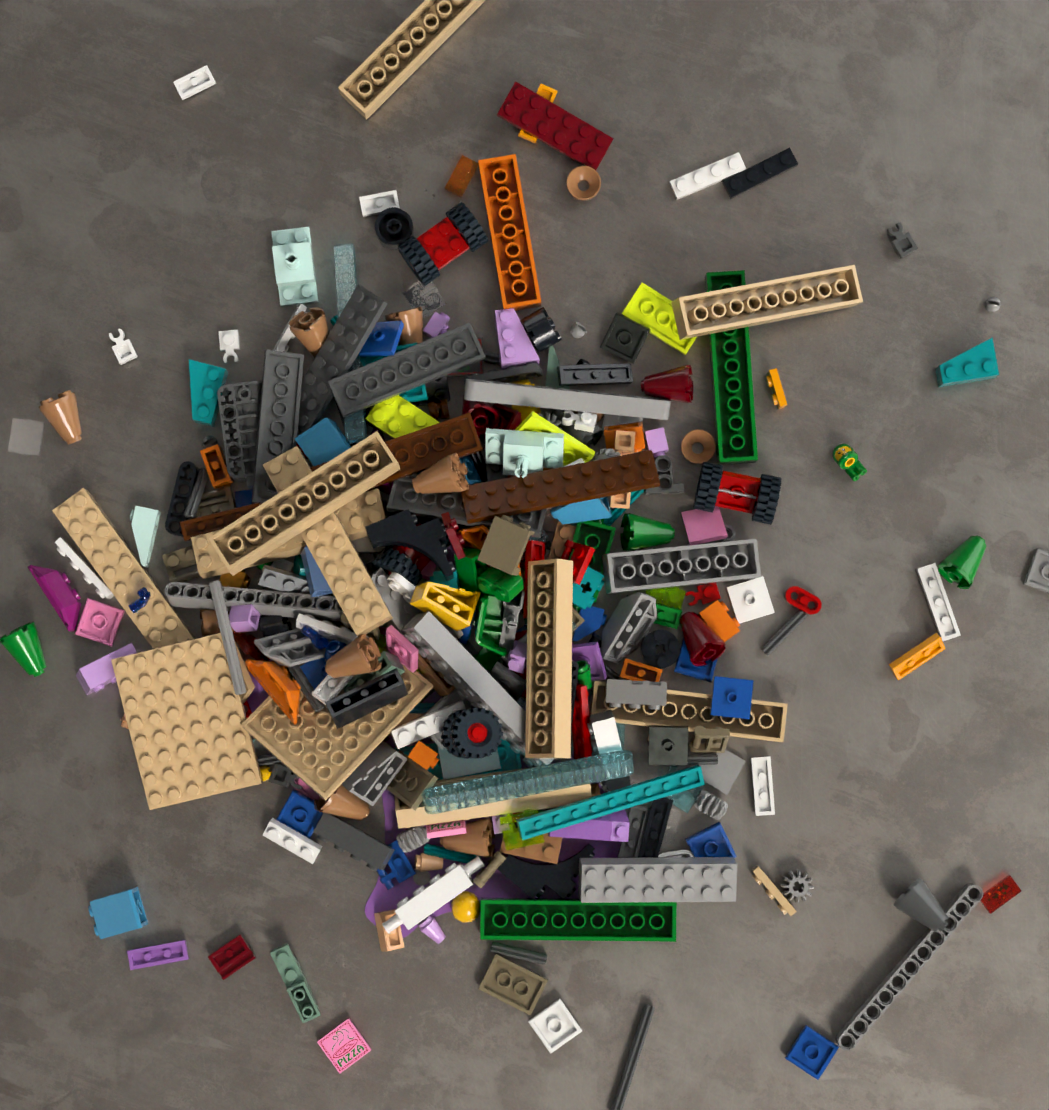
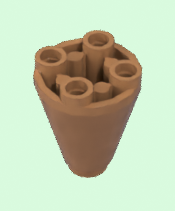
M71 390L58 394V399L53 400L51 397L40 401L41 406H39L40 411L68 445L82 439L76 395L74 392L71 393Z
M457 453L447 455L412 479L414 490L416 493L422 494L469 490V485L465 478V475L468 473L465 463H460Z

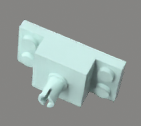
M301 227L271 231L280 306L319 302L310 228Z
M486 428V464L503 465V475H515L519 478L522 475V478H524L529 473L543 471V468L555 469L563 467L564 434Z

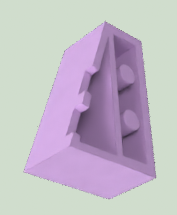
M514 308L495 310L494 323L500 369L505 370L510 366L520 367L529 362L538 363L539 365L540 359Z
M132 643L78 670L76 677L86 696L104 689L105 685L109 683L114 684L117 682L111 659L137 653Z

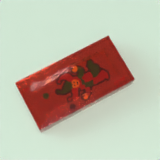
M1008 875L984 892L980 901L991 914L1019 894L1021 889L1013 878Z

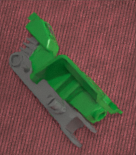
M524 589L519 593L518 600H511L510 602L500 601L495 595H489L482 591L480 593L473 625L476 628V642L482 646V649L473 657L488 673H490L496 662L509 669L507 658L510 650H513L519 613L523 607Z

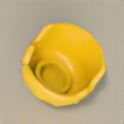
M463 891L453 898L451 902V910L455 919L467 923L478 918L481 906L474 893Z

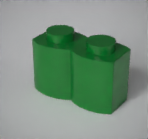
M489 566L477 577L478 588L483 593L495 595L500 601L510 602L524 589L521 576L510 575L492 566Z

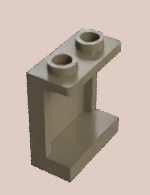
M503 514L502 517L495 516L477 560L510 575L518 576L521 570L518 567L530 536L534 535L535 531L530 530L531 526L523 522L519 524L514 523L513 518Z

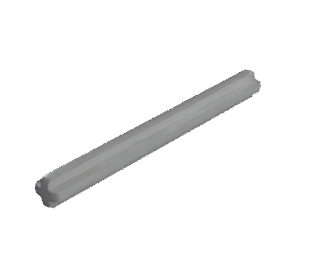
M216 580L210 582L209 586L236 695L246 693V686L221 582Z

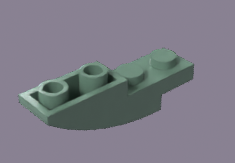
M286 943L270 950L271 957L286 985V990L302 1023L320 1016L321 1013L310 986L289 944Z

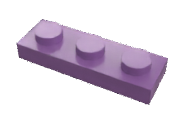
M186 940L127 951L130 970L189 959Z

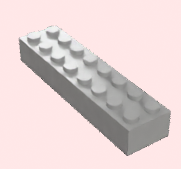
M757 539L602 555L606 594L761 577Z
M733 857L579 858L578 897L581 903L736 902L737 862Z

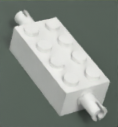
M477 856L466 865L461 863L456 865L454 862L445 869L446 873L440 876L437 874L430 879V885L427 887L420 886L413 892V897L409 899L406 896L396 904L398 906L395 910L396 914L382 923L387 933H391L401 924H404L410 930L472 886L474 882L471 879V875L485 866L480 857Z

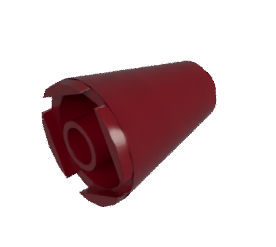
M684 365L645 376L644 380H641V391L645 392L646 396L692 403L694 384L691 376H689L693 375L691 365Z
M463 395L461 415L471 414L478 437L486 434V428L497 429L499 415L490 402L465 400Z
M686 612L681 616L679 624L692 664L694 666L707 665L705 661L711 659L713 662L718 659L726 650L725 642L695 612Z

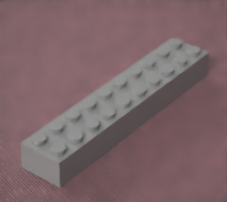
M430 611L415 614L401 629L404 637L418 648V653L422 657L427 658L431 662L430 665L438 672L440 671L444 675V680L457 689L460 697L467 699L471 703V708H485L499 718L498 721L502 724L501 732H503L501 739L507 740L510 748L523 757V762L527 766L547 767L554 759L525 758L526 711Z

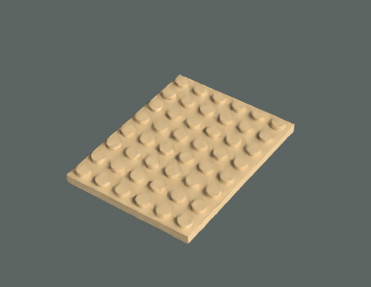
M340 622V623H341L340 628H341V627H345V624H343L342 622ZM374 640L378 646L380 654L383 651L390 653L388 650H386V645L384 643H382L380 640ZM403 665L405 672L401 675V678L409 695L337 729L327 706L324 704V708L321 711L315 712L301 689L298 722L295 725L273 699L268 696L241 726L326 801L433 688V684L417 671L412 673ZM291 674L288 676L291 680L294 679ZM342 689L336 697L344 694V689Z
M221 633L111 659L149 810L263 783L252 737L241 726L247 717L241 695H236Z

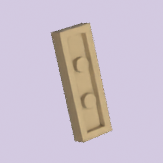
M757 864L752 869L754 872L752 877L759 885L761 883L767 888L765 890L766 894L772 900L776 898L780 903L777 906L784 915L786 913L790 916L797 912L796 909Z

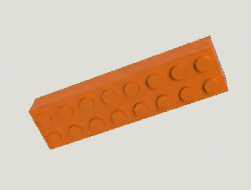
M516 154L478 160L503 309L514 308L515 311L541 307V297Z

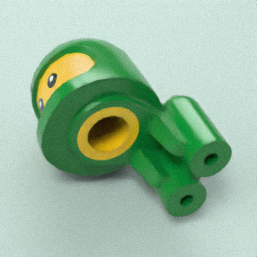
M843 443L834 448L832 453L834 461L841 469H845V472L853 481H857L860 478L859 475L863 476L867 473L866 468L858 460L857 453L850 445Z

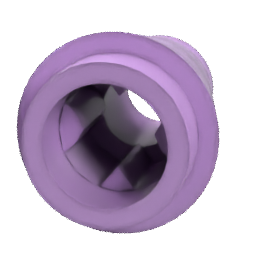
M429 915L419 922L420 931L437 944L445 939L446 935L434 917Z

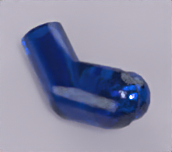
M141 588L137 592L140 598L129 605L133 613L147 605L151 597V593L147 591V588Z
M308 625L302 628L301 633L307 636L316 648L323 649L328 645L327 638Z

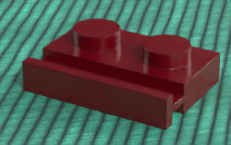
M449 512L443 513L441 516L446 533L458 560L465 557L462 546L465 543L461 532L457 533L456 529H459L456 519H451Z
M240 934L209 955L208 958L224 980L254 960L256 956Z

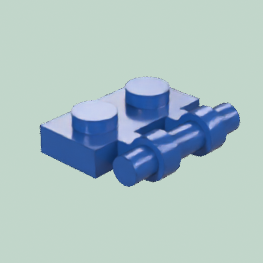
M397 840L388 845L395 849L388 862L392 872L387 874L385 869L377 870L381 877L379 880L382 884H385L387 890L394 887L391 881L394 877L401 883L416 874L405 852L399 847Z

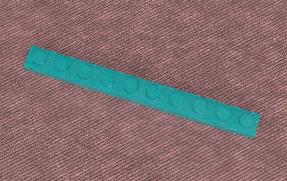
M701 766L689 767L518 819L516 821L520 838L526 840L705 785Z

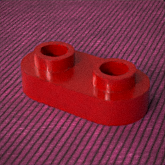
M792 586L785 592L786 602L802 610L804 613L814 615L821 610V600L798 586ZM792 593L797 594L796 600L791 598ZM809 602L814 603L813 609L808 607Z

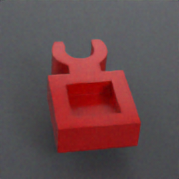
M716 583L697 586L698 592L696 593L694 591L685 593V596L692 595L694 597V601L688 603V606L695 605L698 600H701L702 605L721 599Z

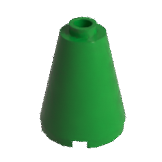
M625 513L622 517L621 527H624L623 533H620L622 549L629 552L668 544L675 537V530L671 524L631 513Z
M978 535L970 536L939 563V574L950 584L954 581L958 584V588L969 589L987 547L985 540Z
M34 621L12 630L8 636L5 634L0 637V643L29 676L34 675L36 677L45 672L44 668L47 666Z

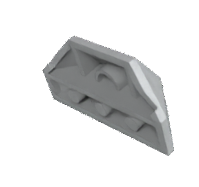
M638 592L620 600L602 630L601 655L603 659L617 664L621 659L629 656L639 648L657 618L656 599L654 597Z
M299 628L254 640V644L265 656L278 665L288 667L324 658L325 647L330 642V639Z

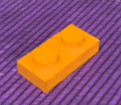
M777 368L769 370L768 376L765 378L768 387H771L773 394H771L773 405H777V408L781 409L787 406V401Z

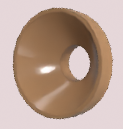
M589 166L576 167L567 177V189L577 200H590L600 190V176L595 169ZM586 181L589 184V188L586 191H581L578 188L579 182Z
M696 429L685 435L681 443V451L689 462L703 464V462H708L714 456L716 443L710 433L705 430ZM694 443H700L703 446V451L700 454L692 451Z

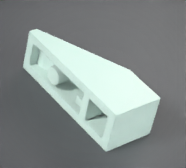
M135 506V510L132 509L130 521H132L131 525L141 566L149 568L161 512Z

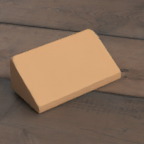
M396 909L374 913L382 952L404 948L401 926L388 934L382 925L383 922H386L396 914Z

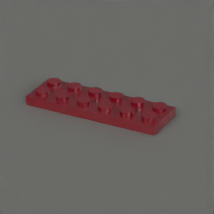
M516 81L497 113L498 117L577 163L589 166L597 170L614 139Z

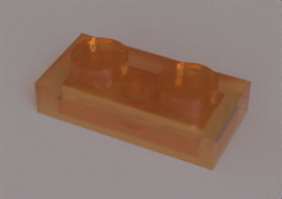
M462 155L445 186V190L462 198L479 167L478 163Z

